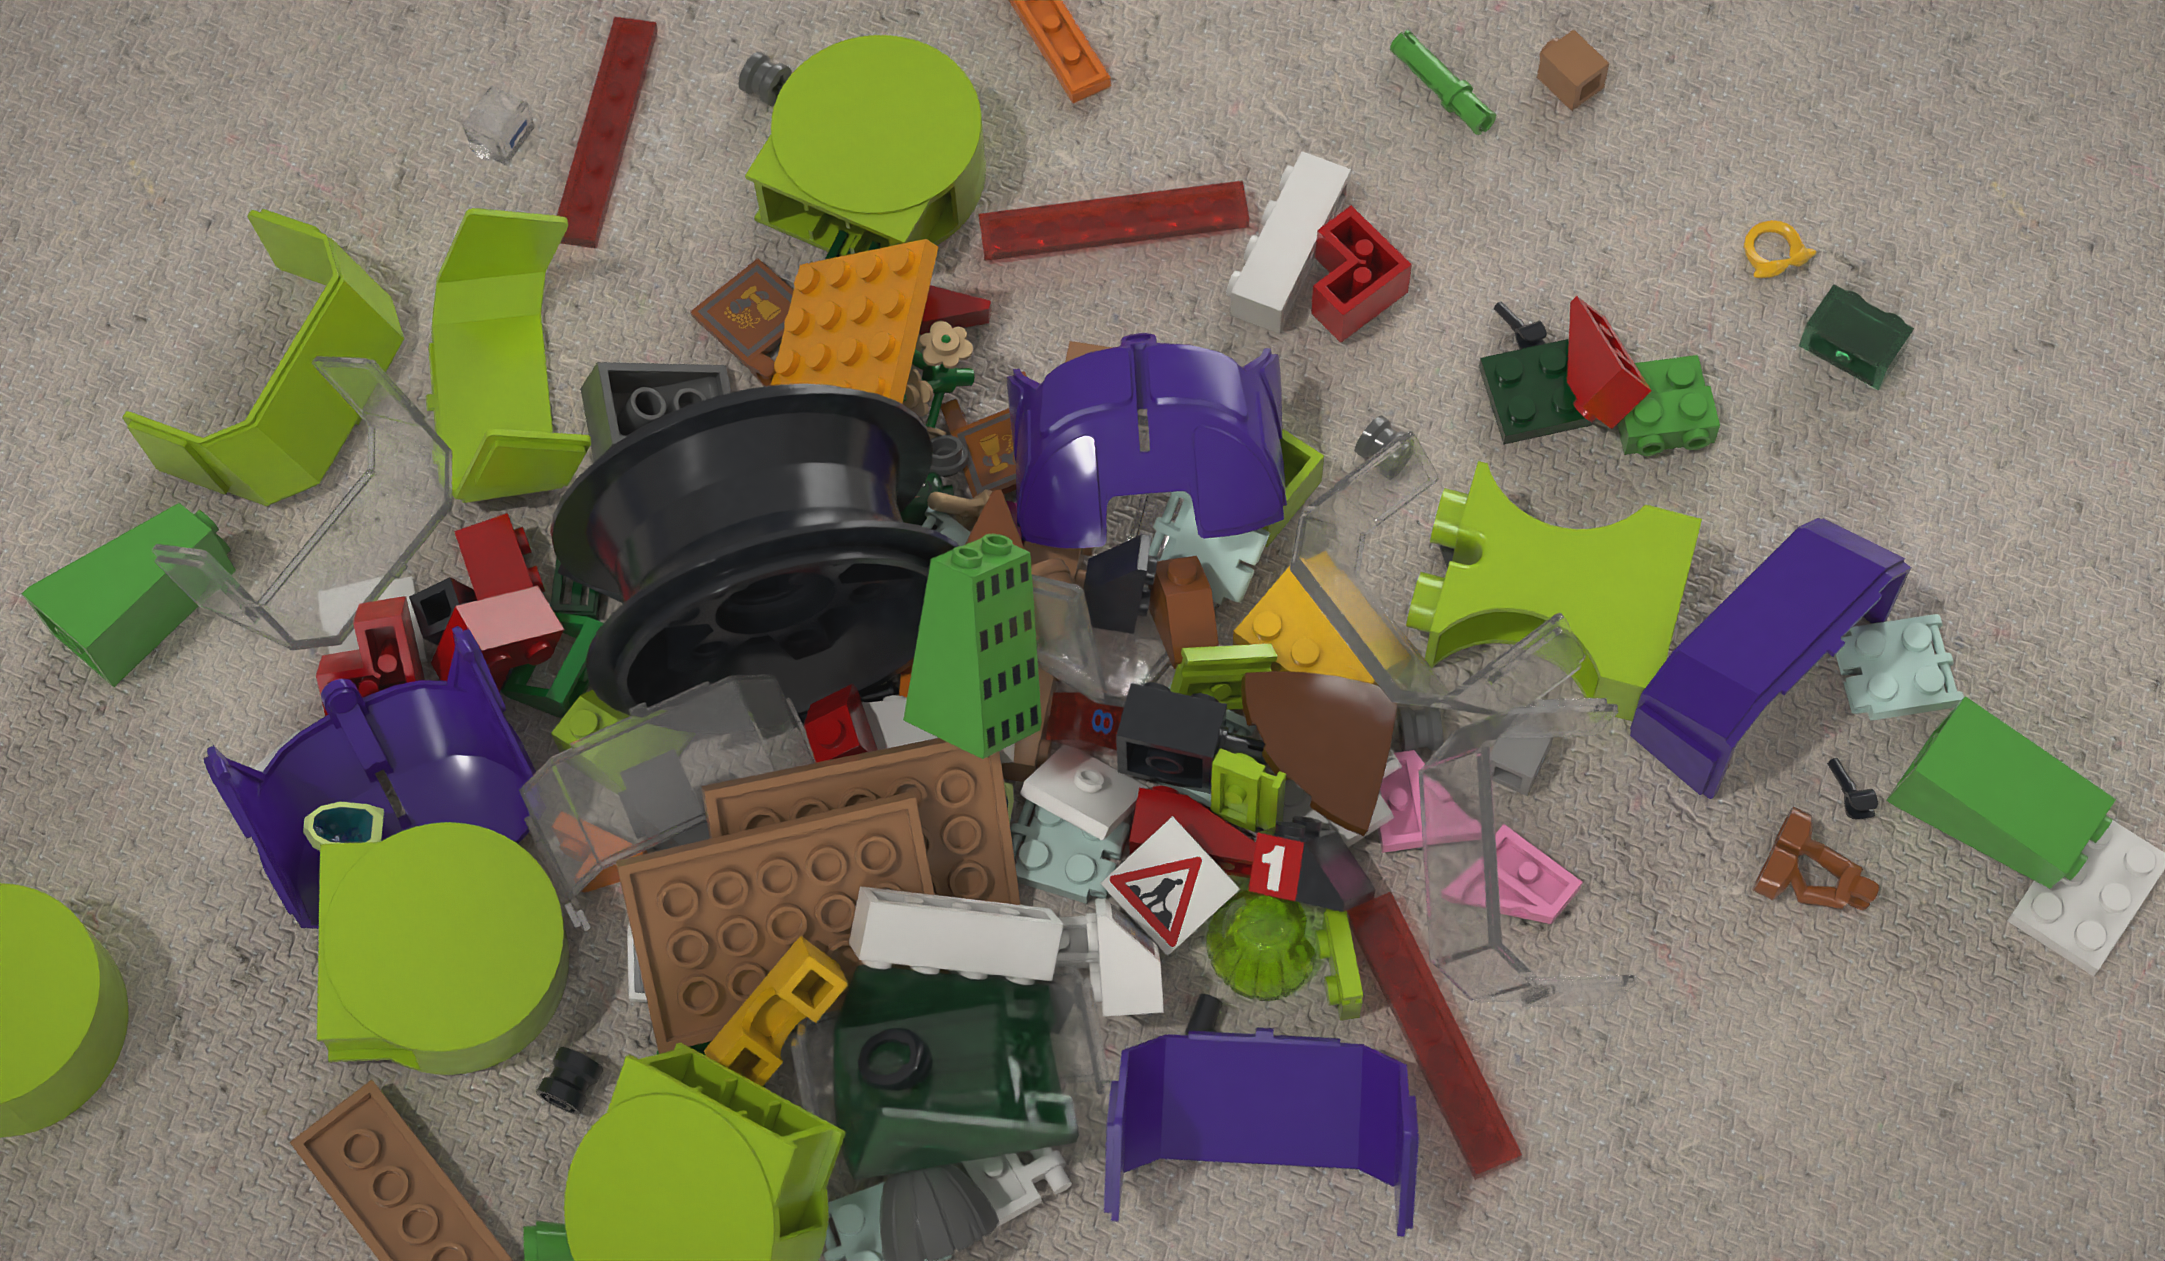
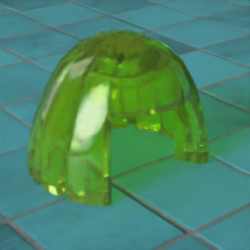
M1248 888L1234 894L1212 916L1206 935L1208 959H1211V966L1217 976L1223 978L1224 984L1226 986L1230 985L1231 990L1249 999L1256 997L1259 1001L1279 1000L1280 996L1287 997L1291 991L1295 992L1304 984L1305 979L1309 978L1315 965L1317 953L1312 944L1305 938L1307 917L1300 902L1250 892Z

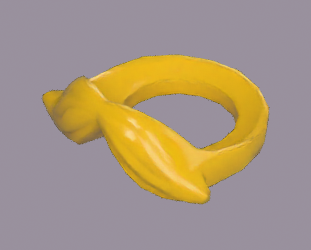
M1774 220L1760 222L1753 226L1746 234L1743 246L1747 259L1756 269L1753 273L1755 278L1777 276L1790 265L1800 267L1816 254L1814 249H1808L1804 246L1793 226ZM1763 233H1778L1788 241L1790 247L1789 256L1791 258L1774 261L1765 260L1755 251L1754 241Z

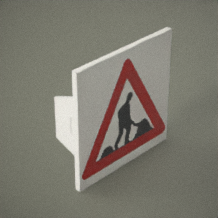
M1173 816L1100 883L1167 956L1240 890L1235 882Z

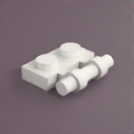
M1022 1098L1010 1102L1005 1107L1013 1122L1003 1128L999 1126L992 1112H989L947 1136L948 1142L966 1174L985 1194L997 1213L999 1219L997 1227L1041 1203V1196L1036 1190L1034 1183L1046 1179L1055 1194L1065 1191L1072 1185L1063 1169L1066 1166V1162L1058 1150H1052L1041 1131L1044 1128V1124L1036 1112H1030ZM1019 1141L1026 1143L1035 1161L1024 1167L1012 1148V1145Z

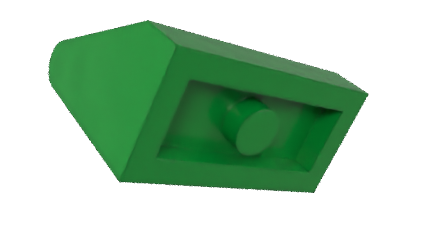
M554 612L564 628L563 633L577 639L550 689L526 685L537 665L525 664L513 668L501 692L510 699L562 719L578 697L586 693L590 686L585 664L588 648L598 629L604 623L586 616Z

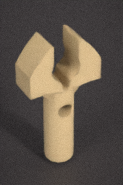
M985 489L973 499L933 492L929 495L927 502L932 510L955 515L957 522L971 532L993 491Z

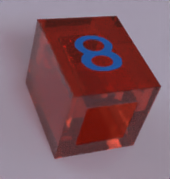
M1053 692L1046 740L1085 751L1117 752L1116 735L1125 704L1087 692Z

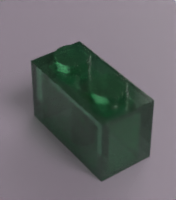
M1833 284L1806 323L1799 347L1879 390L1905 352L1914 328L1906 324L1898 315L1884 312L1866 302L1856 292L1844 290Z

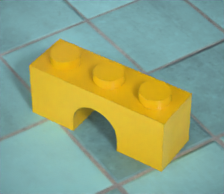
M800 936L704 1050L705 1055L763 1087L783 1063L781 1049L793 1028L806 1017L816 1023L848 986L840 965L804 937Z

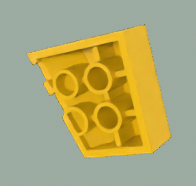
M1319 551L1291 563L1233 631V645L1272 644L1278 656L1276 662L1271 664L1270 668L1272 671L1308 672L1339 676L1385 688L1403 666L1402 661Z

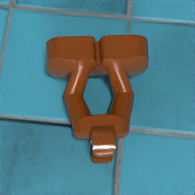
M1793 806L1774 840L1771 851L1752 890L1773 901L1791 883L1798 903L1826 906L1840 910L1849 904L1856 909L1866 910L1871 902L1876 899L1879 885L1869 878L1860 876L1863 870L1861 866L1827 845L1811 839L1813 831L1812 815ZM1805 854L1838 878L1836 885H1807L1798 867V857Z

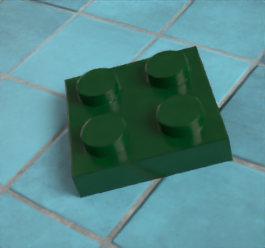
M1568 339L1480 358V373L1503 444L1592 426L1593 422L1583 417L1573 405L1577 398L1567 383Z

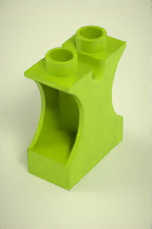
M1478 461L1469 494L1444 488L1438 506L1430 543L1454 549L1453 559L1449 562L1446 576L1444 578L1420 571L1412 597L1406 627L1429 633L1423 666L1433 668L1451 654L1476 645L1503 643L1522 646L1545 655L1562 667L1580 688L1589 710L1633 721L1641 693L1667 660L1702 519L1646 504L1631 516L1604 527L1571 529L1554 526L1528 515L1513 504L1495 482L1488 464Z

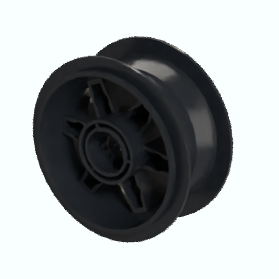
M805 383L757 387L715 396L659 417L633 431L600 456L576 478L563 494L553 514L550 530L554 552L562 566L577 579L595 588L620 594L623 603L598 629L588 648L585 663L589 684L597 697L611 708L624 714L670 727L696 730L742 728L779 722L807 714L812 703L852 683L857 687L859 695L885 683L913 665L931 559L959 546L957 542L940 532L919 525L903 523L900 514L924 485L933 460V446L927 428L916 413L900 402L882 395L834 385Z

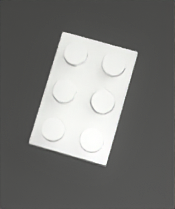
M2113 820L2106 832L2096 843L2091 840L2088 841L2082 850V853L2088 856V859L2071 881L2063 877L2050 889L2033 881L2007 920L2093 977L2165 870V853Z

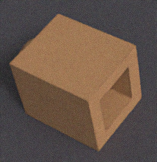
M1574 29L1561 39L1558 37L1553 38L1542 48L1539 55L1540 61L1537 78L1571 111L1604 88L1609 62Z

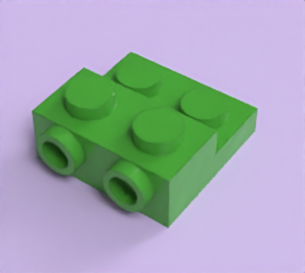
M1698 355L1635 363L1652 391L1617 424L1624 455L1638 453L1642 456H1652L1666 449L1682 447L1687 450H1698L1715 443L1720 423L1711 386L1705 385Z

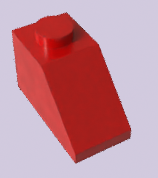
M853 683L810 705L804 728L816 763L878 750L858 689Z

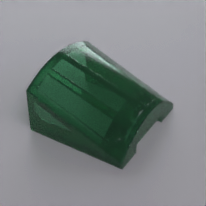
M863 964L857 966L833 1028L835 1117L837 1127L846 1132L841 1150L852 1178L857 1180L1076 1143L1079 1130L1072 1096L1062 1095L1050 1037L1056 1023L1049 985H1023L1011 981L988 978L977 980L961 975L943 973L924 974L914 970L898 968L878 969ZM891 1028L909 1029L918 1034L929 1045L934 1059L933 1069L924 1081L912 1088L900 1091L873 1089L863 1081L857 1066L861 1047L867 1040ZM898 1042L879 1046L870 1057L869 1065L871 1071L878 1075H888L896 1072L902 1065L909 1063L911 1054L909 1046H903Z

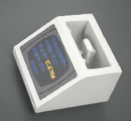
M1105 898L1095 899L1096 913H1086L1089 953L1099 952V962H1089L1092 1002H1102L1103 1017L1164 1013L1158 945Z

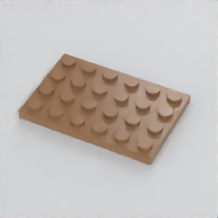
M940 738L701 786L710 839L912 791L916 797L934 894L1021 905L1000 751L981 759Z
M912 791L616 861L659 1054L673 1051L676 1043L680 1042L690 1047L712 1041L800 936L836 961L848 982V986L825 1013L951 982L950 972L947 969H940L938 974H924L912 970L910 965L892 963L889 969L869 967L863 964L862 960L858 959L849 945L860 886L935 895L916 797Z

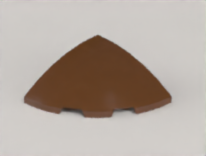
M1269 671L1245 673L1242 677L1241 697L1246 723L1248 726L1256 725L1265 743L1262 756L1276 775H1278L1279 771L1286 773V781L1293 780L1301 789L1311 796L1310 807L1314 811L1351 832L1365 836L1371 823L1385 773L1395 724L1399 692L1358 680L1308 672Z

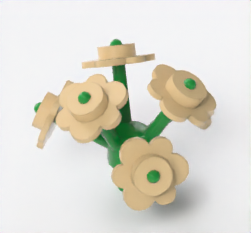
M943 321L934 323L930 328V333L918 334L911 368L916 366L923 371L922 380L917 370H910L903 405L915 412L919 417H923L929 412L926 428L930 440L937 436L947 435L946 432L935 428L944 394L953 393L956 386H972L975 379L972 368H956L959 360H966L973 353L971 342L966 340V330L962 327H954L952 329L950 324ZM933 398L932 404H931V407H930V411H929V406H928L927 402H930L931 399Z

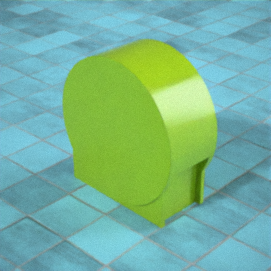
M869 35L855 37L832 44L812 55L784 83L773 108L771 135L745 174L747 180L754 182L759 206L754 220L829 252L839 230L846 231L848 236L839 252V256H845L849 248L851 254L857 253V251L858 253L867 251L872 241L881 243L880 248L923 239L939 245L958 231L969 219L984 189L986 159L982 116L978 96L972 82L958 64L946 54L926 43L901 36Z
M450 822L413 827L399 832L382 842L320 844L317 1041L324 1042L328 1050L329 1062L391 1060L406 1068L437 1075L466 1074L484 1070L513 1057L528 1046L543 1031L555 1014L566 987L569 973V944L556 891L546 872L529 852L516 842L493 830L477 825Z
M0 883V1137H12L36 1132L57 1123L79 1109L96 1093L110 1075L123 1048L128 1027L129 1006L127 990L117 964L109 952L69 908L52 896L34 888Z
M681 1042L676 1043L673 1051L638 1059L631 1054L626 1055L608 1110L592 1125L583 1137L568 1172L564 1196V1217L567 1239L573 1260L819 1261L828 1228L829 1205L827 1184L846 1132Z

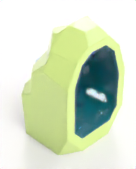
M337 802L320 806L304 818L303 833L313 848L319 851L320 844L381 842L384 809L369 804Z

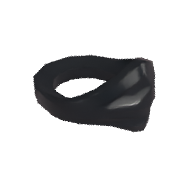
M904 1028L886 1029L870 1037L861 1047L857 1061L863 1081L873 1089L887 1091L905 1090L921 1083L931 1073L934 1064L929 1045L918 1034ZM893 1042L909 1046L911 1051L909 1063L902 1065L896 1072L888 1075H878L871 1071L869 1065L870 1057L879 1046Z

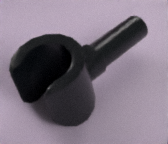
M1502 301L1494 306V310L1515 332L1519 349L1546 344L1543 338L1547 336V332L1541 321L1525 325Z
M1831 759L1827 765L1844 793L1846 815L1851 819L1875 817L1873 809L1878 807V800L1874 789L1857 790L1839 759Z

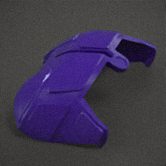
M1136 333L1123 337L1118 347L1089 352L1060 364L1047 374L1041 384L1024 376L1020 369H1013V375L1007 376L1009 412L1016 461L1017 526L1021 527L1023 541L1056 548L1102 547L1107 542V504L1109 500L1117 496L1178 491L1188 493L1193 503L1198 535L1204 539L1240 535L1284 520L1283 506L1287 505L1284 462L1280 439L1283 438L1281 372L1278 354H1272L1271 348H1264L1258 358L1241 367L1234 359L1219 351L1190 344L1157 343L1154 334ZM1147 409L1150 451H1140L1138 410Z
M459 626L452 628L455 650L447 681H413L386 688L363 698L351 680L338 679L330 682L321 692V701L328 715L300 731L282 746L263 772L226 758L214 745L207 748L208 756L204 758V763L212 782L247 839L252 837L269 881L289 915L293 914L301 928L319 929L320 851L313 848L303 833L304 818L320 806L337 802L369 804L384 809L381 842L413 827L450 822L484 827L506 836L517 844L529 833L547 806L546 799L541 791L544 788L521 739L503 714L506 711L505 704L483 654L469 629L463 631ZM382 770L385 771L406 814L398 818L376 776V773ZM317 821L313 828L316 832H324L328 827V823ZM336 836L330 840V842L348 843L347 836Z

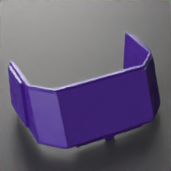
M1816 518L1799 526L1672 652L1641 693L1630 727V736L1699 795L1704 794L1707 798L1712 799L1718 793L1737 743L1763 710L1780 693L1785 696L1826 653L1834 657L1845 646V642L1841 638L1862 617L1871 624L1886 622L1911 567L1904 562V557L1824 518Z
M1256 1027V1034L1189 1031V1035L1165 1034L1121 1051L1119 1080H1111L1106 1128L1104 1213H1111V1222H1119L1124 1173L1159 1159L1358 1169L1394 1187L1397 1237H1405L1406 1229H1413L1419 1147L1416 1096H1409L1407 1065L1364 1044L1340 1043V1038L1274 1035V1028Z

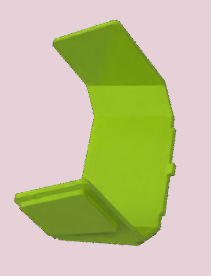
M482 208L468 209L436 278L431 324L432 343L428 345L432 394L426 395L427 411L434 412L438 464L443 466L444 483L454 498L461 500L463 503L555 490L568 486L591 446V437L589 435L553 433L541 309L546 270L568 228V219L566 217Z
M262 209L261 212L251 210L247 217L275 266L282 271L326 285L247 418L240 423L204 438L130 411H126L122 418L157 470L224 495L228 492L268 506L315 487L321 482L355 424L359 425L366 414L365 407L403 343L404 335L392 297L332 238L321 233L316 226Z

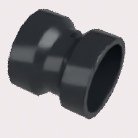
M559 1047L552 1060L554 1069L550 1076L544 1077L541 1080L536 1094L549 1104L563 1111L579 1115L587 1102L585 1093L590 1085L597 1083L604 1069L596 1061L578 1051L567 1047Z

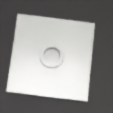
M1066 742L1024 781L1020 795L1104 841L1135 810L1139 787L1146 789L1149 787L1125 774L1118 773V770Z

